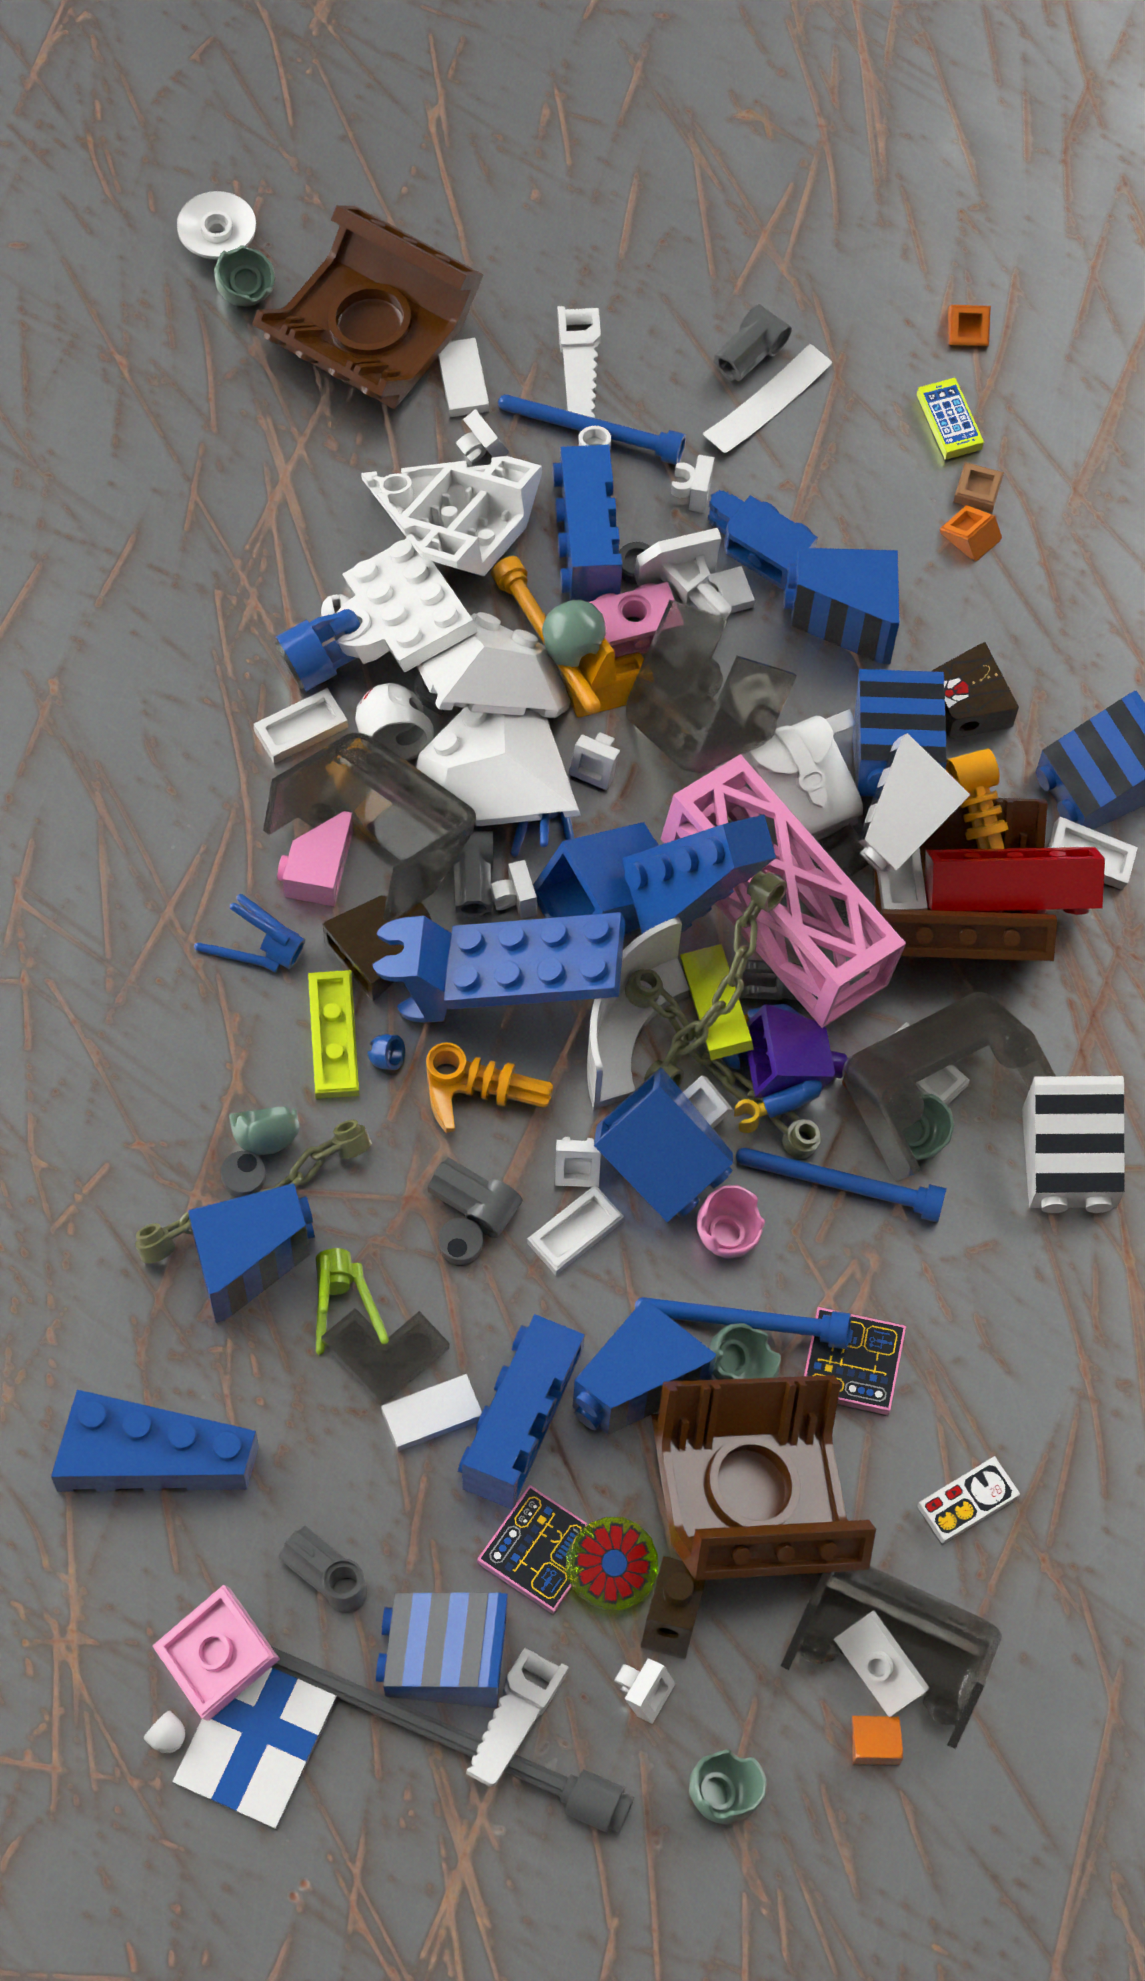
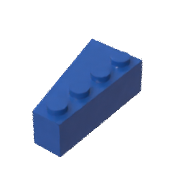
M563 446L560 450V463H553L554 488L561 487L562 498H555L556 522H564L565 532L558 533L559 558H567V568L560 569L561 592L569 593L570 601L583 600L586 602L594 601L604 594H620L622 556L619 554V528L616 527L615 498H611L613 496V473L610 446Z
M765 814L722 824L623 857L625 880L630 887L642 934L665 921L677 917L680 918L682 923L681 932H685L692 926L691 922L710 912L712 905L730 896L734 892L733 888L740 883L747 882L772 862L776 855Z
M534 1314L528 1327L521 1325L512 1345V1351L516 1353L509 1367L503 1365L494 1386V1391H497L490 1407L487 1405L484 1407L477 1423V1434L471 1446L466 1448L460 1461L458 1472L462 1473L463 1490L511 1510L514 1508L583 1351L585 1334Z
M77 1389L51 1479L57 1492H74V1489L116 1491V1489L143 1488L144 1491H162V1488L247 1490L259 1444L255 1430Z

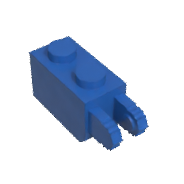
M724 490L711 494L707 520H709V524H712V527L715 526L725 535L724 546L726 555L784 590V586L787 585L788 564H795L797 549L816 548L818 537L804 524L794 523L780 514L772 504L761 502L751 495L744 502Z

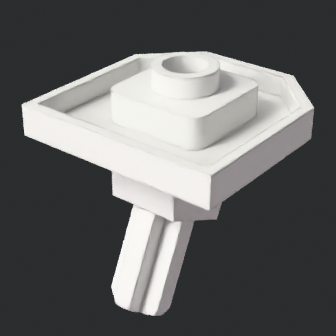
M718 528L659 541L637 555L634 571L637 585L641 586L648 583L657 585L668 582L670 589L685 605L692 601L712 623H722L730 615L732 608L708 583L710 574L715 573L721 536Z

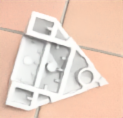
M509 456L491 458L492 463L490 465L467 467L466 461L401 468V474H391L386 477H379L377 471L361 473L362 480L422 558L485 576L526 529L541 479L542 466Z
M479 612L470 615L477 627V633L417 665L429 692L438 695L435 703L440 710H452L453 706L468 707L471 712L524 716L526 708L538 712L543 717L556 718L568 710L571 703L556 664L548 656L545 645L538 643V638L527 631H512L501 626V621L498 618L487 613Z
M468 707L464 708L419 753L406 807L409 817L435 830L452 829L453 823L474 821L476 826L541 820L542 814L563 812L565 817L581 816L562 758L551 732L548 718L529 708H526L524 716L471 712Z

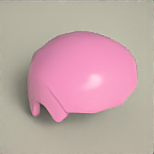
M725 1185L707 1196L698 1211L696 1224L701 1241L713 1254L723 1258L743 1257L758 1245L765 1220L759 1213L757 1207L758 1198L754 1193L739 1185Z

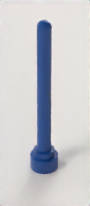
M507 394L502 395L498 399V406L504 411L582 431L590 426L603 427L609 431L612 440L655 451V456L661 457L662 462L676 465L680 463L684 452L686 434L669 430L668 433L661 432L659 435Z
M740 1148L735 1156L737 1162L741 1165L914 1207L913 1212L922 1214L921 1219L937 1223L939 1222L947 1189L929 1184L928 1188L919 1186V1190L749 1148Z
M646 1297L639 1298L635 1302L636 1308L645 1298L671 1319L726 1326L744 1323L751 1326L752 1329L820 1337V1342H827L828 1347L847 1349L849 1344L851 1313L833 1311L832 1315H823L822 1319Z

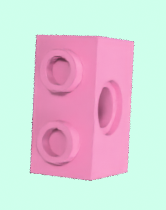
M668 582L657 585L653 583L644 584L633 591L617 595L613 593L604 594L596 600L589 602L594 604L604 616L606 626L605 638L613 648L615 658L636 652L643 654L681 644L683 622ZM637 617L641 619V621L631 622L628 621L626 618Z

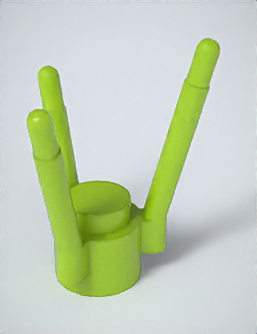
M342 1248L326 1249L318 1253L315 1257L318 1283L316 1353L322 1355L325 1351L329 1294L339 1295L347 1292L352 1282H355L380 1342L387 1344L389 1337L365 1282L362 1263H352L350 1252Z

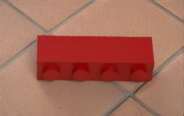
M1096 847L926 850L924 886L927 905L930 910L1004 913V910H1021V913L1046 914L1047 910L1063 909L1068 914H1087L1089 909L1103 908L1105 858Z

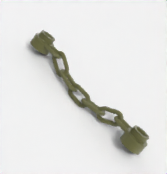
M764 872L757 873L748 885L747 894L751 896V901L744 914L736 920L734 951L736 954L729 974L723 978L713 996L712 1006L700 1021L691 1022L673 1036L672 1046L664 1061H655L648 1068L644 1081L662 1067L679 1087L684 1077V1071L678 1068L676 1064L681 1055L688 1054L703 1044L708 1038V1029L720 1015L730 1013L744 988L741 978L748 958L756 950L758 929L756 918L761 909L766 912L772 911L781 902L787 890V883L772 872L767 874ZM751 926L750 947L746 945L740 947L741 928ZM727 984L731 987L737 985L727 1006L724 1001H719ZM695 1028V1033L698 1035L702 1034L701 1037L685 1047V1042L679 1039Z
M640 969L631 975L625 986V995L630 1003L640 1008L652 1007L659 1015L669 1020L676 1033L682 1029L675 1019L676 1016L683 1027L689 1024L681 1012L678 1002L663 988L662 980L655 971ZM640 981L647 982L652 988H645ZM660 995L671 1004L665 1010L656 1003ZM695 1029L681 1037V1040L685 1042V1047L690 1045L688 1041H692L694 1037L698 1039L702 1034H696ZM704 1042L702 1045L708 1051L706 1042ZM695 1049L690 1052L691 1056L699 1064L704 1065L722 1082L723 1087L740 1101L750 1099L759 1104V1099L763 1101V1098L755 1097L751 1081L742 1074L731 1071L720 1059L711 1060L709 1052H705L702 1057ZM712 1063H714L718 1068H720V1069L725 1073V1075H723L722 1073H720V1072L712 1065ZM736 1079L750 1089L747 1097L732 1086L735 1084ZM793 1111L785 1113L794 1121L789 1127H786L779 1120L783 1114L770 1118L784 1133L782 1139L783 1146L791 1156L799 1159L808 1158L820 1145L821 1133L814 1122L800 1119ZM799 1131L806 1133L810 1140L802 1138Z
M347 1120L337 1125L333 1130L335 1136L319 1146H312L306 1149L291 1168L290 1175L271 1189L285 1186L289 1183H294L295 1188L298 1185L307 1184L321 1168L325 1158L336 1152L340 1158L349 1159L367 1151L371 1147L372 1142L365 1126L359 1125L357 1120ZM311 1156L312 1159L318 1161L304 1177L303 1173L297 1171L306 1159ZM188 1212L183 1214L181 1219L164 1228L160 1224L154 1223L141 1228L136 1233L137 1241L135 1247L144 1263H155L168 1257L175 1250L173 1238L184 1232L186 1234H193Z

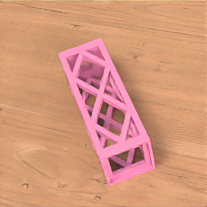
M740 754L673 795L661 841L665 844L716 827L715 823L717 826L728 823V816L733 822L759 816V814H765V816L774 819L778 846L773 844L776 858L765 866L762 872L765 874L769 872L778 874L787 883L786 899L788 907L779 903L770 912L761 909L756 918L758 926L756 952L820 1027L823 1028L888 986L906 943ZM747 783L751 789L745 787V784ZM811 858L817 863V865H818L822 870H820V869H818V868H816V867L814 866V864H813ZM752 878L747 882L738 884L733 888L734 892L730 896L715 903L734 926L736 920L743 915L741 911L745 912L751 901V896L747 894V888ZM829 895L845 901L850 928L843 924ZM799 898L816 918L801 913ZM751 926L747 928L742 927L741 934L750 943ZM785 937L789 938L803 967L788 962ZM817 945L833 952L835 966ZM845 956L851 959L846 962ZM865 973L866 976L850 985L851 980Z

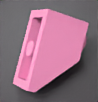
M343 811L292 841L289 856H281L277 873V880L283 881L286 898L335 907L354 832L351 812Z

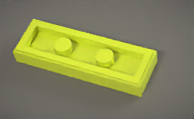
M722 944L680 954L699 1021L712 1006L715 992L723 978L730 971ZM727 984L719 1001H724L727 1006L736 990L735 986L731 987ZM738 998L731 1012L720 1015L708 1029V1038L705 1042L711 1060L754 1050L751 1035Z
M352 971L308 973L316 1099L360 1096Z

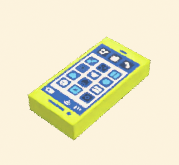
M956 378L918 387L917 398L945 460L982 450L984 441Z

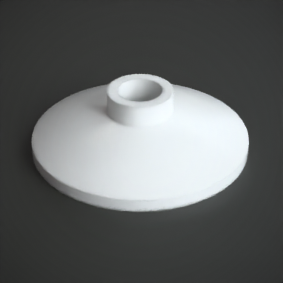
M213 191L200 194L184 205L177 219V231L181 242L189 251L203 258L218 259L224 250L227 252L241 245L247 247L251 243L256 231V219L252 208L239 196L228 192Z

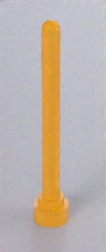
M506 557L495 564L492 568L491 576L500 590L513 594L545 645L542 627L546 615L527 587L528 572L518 557ZM557 664L584 709L588 713L598 712L601 706L600 701L578 666L570 667Z

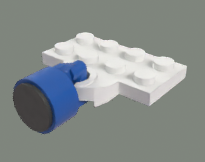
M406 538L394 543L390 548L376 556L361 561L354 568L342 574L354 597L344 603L337 613L318 617L311 622L306 619L277 635V641L274 644L299 689H305L307 692L336 676L337 668L355 658H360L362 663L365 664L377 660L388 651H391L405 673L477 633L478 630L473 619L433 561L422 558ZM332 637L335 638V640L325 646L322 645L323 642L331 639Z

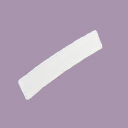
M812 344L807 345L756 394L727 417L705 431L703 435L722 452L727 453L782 411L832 364V361Z

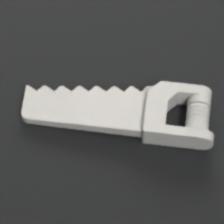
M557 306L560 352H563L567 411L595 418L592 412L595 411L593 401L596 399V394L594 393L596 390V383L594 381L597 379V374L595 373L597 363L595 361L598 358L596 350H598L601 339L599 309H565V306ZM591 324L588 329L582 331H567L566 325Z
M527 1648L523 1649L506 1677L503 1690L504 1696L499 1699V1708L495 1709L493 1713L494 1719L488 1723L489 1731L483 1734V1743L478 1745V1754L472 1757L471 1763L473 1766L467 1769L466 1774L489 1787L497 1784L539 1715H543L570 1667L563 1663L558 1666ZM526 1669L549 1682L547 1688L544 1690L526 1680L523 1670Z

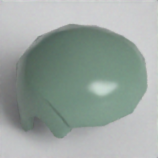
M245 245L227 252L225 250L222 251L214 270L217 290L225 301L235 306L249 307L264 301L270 296L275 283L272 263L262 252L247 248Z
M571 600L558 605L547 614L542 627V633L548 656L559 665L576 667L584 655L598 653L599 645H601L606 635V626L603 614L594 604L583 600Z
M908 1094L899 1098L888 1109L883 1130L887 1144L901 1157L911 1160H925L937 1155L950 1142L955 1125L951 1109L938 1096L934 1094Z
M287 1106L237 1112L229 1115L236 1143L243 1150L257 1155L275 1154L289 1146L297 1136L300 1128L296 1109H292L291 1114Z
M740 1323L725 1326L712 1338L710 1349L717 1354L713 1369V1375L716 1380L771 1378L778 1376L781 1355L770 1349L767 1333Z
M730 1749L722 1750L701 1758L690 1774L689 1794L691 1800L705 1818L720 1824H731L747 1819L758 1808L766 1797L767 1778L755 1758H740L734 1755Z

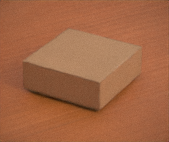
M965 462L953 502L992 513L1004 472Z

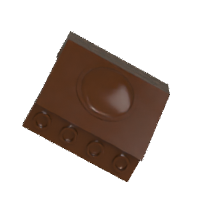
M336 205L331 221L339 224L340 227L327 258L285 307L281 309L257 310L252 325L264 331V337L267 340L280 345L301 359L316 365L330 375L361 390L364 394L395 409L436 361L441 351L462 330L484 274L357 206Z
M998 798L992 800L993 805H1000L1002 813L996 814L997 821L1004 820L1008 825V830L1000 832L1004 849L1045 847L1048 810L1046 799ZM959 806L919 847L924 885L926 850L978 849L976 839L967 840L965 834L967 829L973 828L972 823H965L963 818L964 814L969 813L968 807L961 808ZM873 868L874 907L905 941L906 945L901 956L1054 961L1057 931L1056 915L1047 913L1025 914L1021 913V910H1004V913L930 910L928 905L927 910L882 909L877 870Z
M834 1375L663 1382L659 1414H651L669 1534L671 1545L695 1580L869 1570L876 1528L870 1520L848 1521L833 1447V1426L841 1383Z

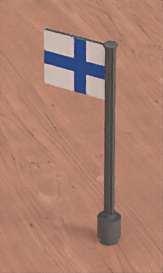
M272 1647L280 1660L209 1721L201 1720L172 1782L277 1830L337 1698L470 1757L478 1754L477 1747L483 1743V1740ZM515 1754L504 1771L560 1796V1801L567 1804L566 1815L606 1833L609 1828L620 1833L634 1801V1796L625 1793V1787L585 1769L582 1770L579 1777L571 1774L568 1778Z

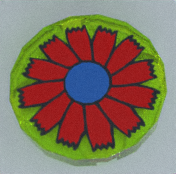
M603 1517L585 1524L577 1532L578 1534L574 1537L573 1542L570 1543L566 1553V1574L575 1593L587 1603L592 1604L591 1606L600 1610H624L640 1603L652 1590L658 1575V1553L648 1533L639 1524L624 1517Z

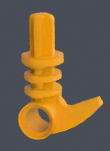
M987 748L947 759L946 771L970 794L960 805L961 808L968 807L969 813L964 814L963 818L965 823L971 822L973 827L965 832L967 840L976 839L978 849H1004L1000 832L1008 830V825L1004 820L997 821L996 814L1002 813L1000 805H993L992 800L998 799L997 791L990 792L989 789L990 787L997 786L1000 781L999 768L993 752Z
M448 1042L435 1045L427 1055V1082L429 1084L431 1108L437 1122L445 1133L455 1131L451 1099L456 1093H465L472 1096L475 1090L482 1092L481 1099L485 1100L488 1099L490 1094L497 1095V1105L504 1107L508 1099L543 1108L547 1107L551 1101L553 1084L516 1074V1064L508 1062L500 1070L496 1068V1061L491 1060L487 1066L481 1065V1057L476 1056L473 1062L466 1061L465 1053L459 1046ZM442 1064H452L457 1070L452 1074L445 1075L437 1072L436 1068Z

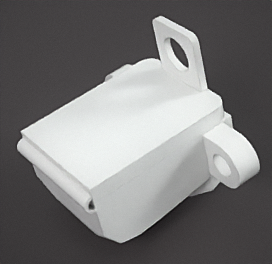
M850 709L827 719H824L822 716H813L792 726L779 727L767 732L766 737L737 748L739 751L738 755L741 754L816 841L858 824L857 817L863 815V803L833 738V735L856 725ZM733 758L715 765V769L732 760ZM765 816L773 842L778 846L774 819Z

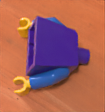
M764 1004L761 1008L749 1009L748 1014L744 1015L754 1049L747 1051L754 1095L756 1098H763V1102L757 1104L753 1100L743 1099L737 1103L734 1109V1117L742 1114L753 1116L739 1123V1131L742 1133L755 1131L762 1116L769 1115L770 1118H773L815 1100L820 1096L822 1089L834 1078H843L845 1071L848 1069L847 1055L831 1051L827 1028H821L816 1021L803 1017L786 1004L774 1006Z

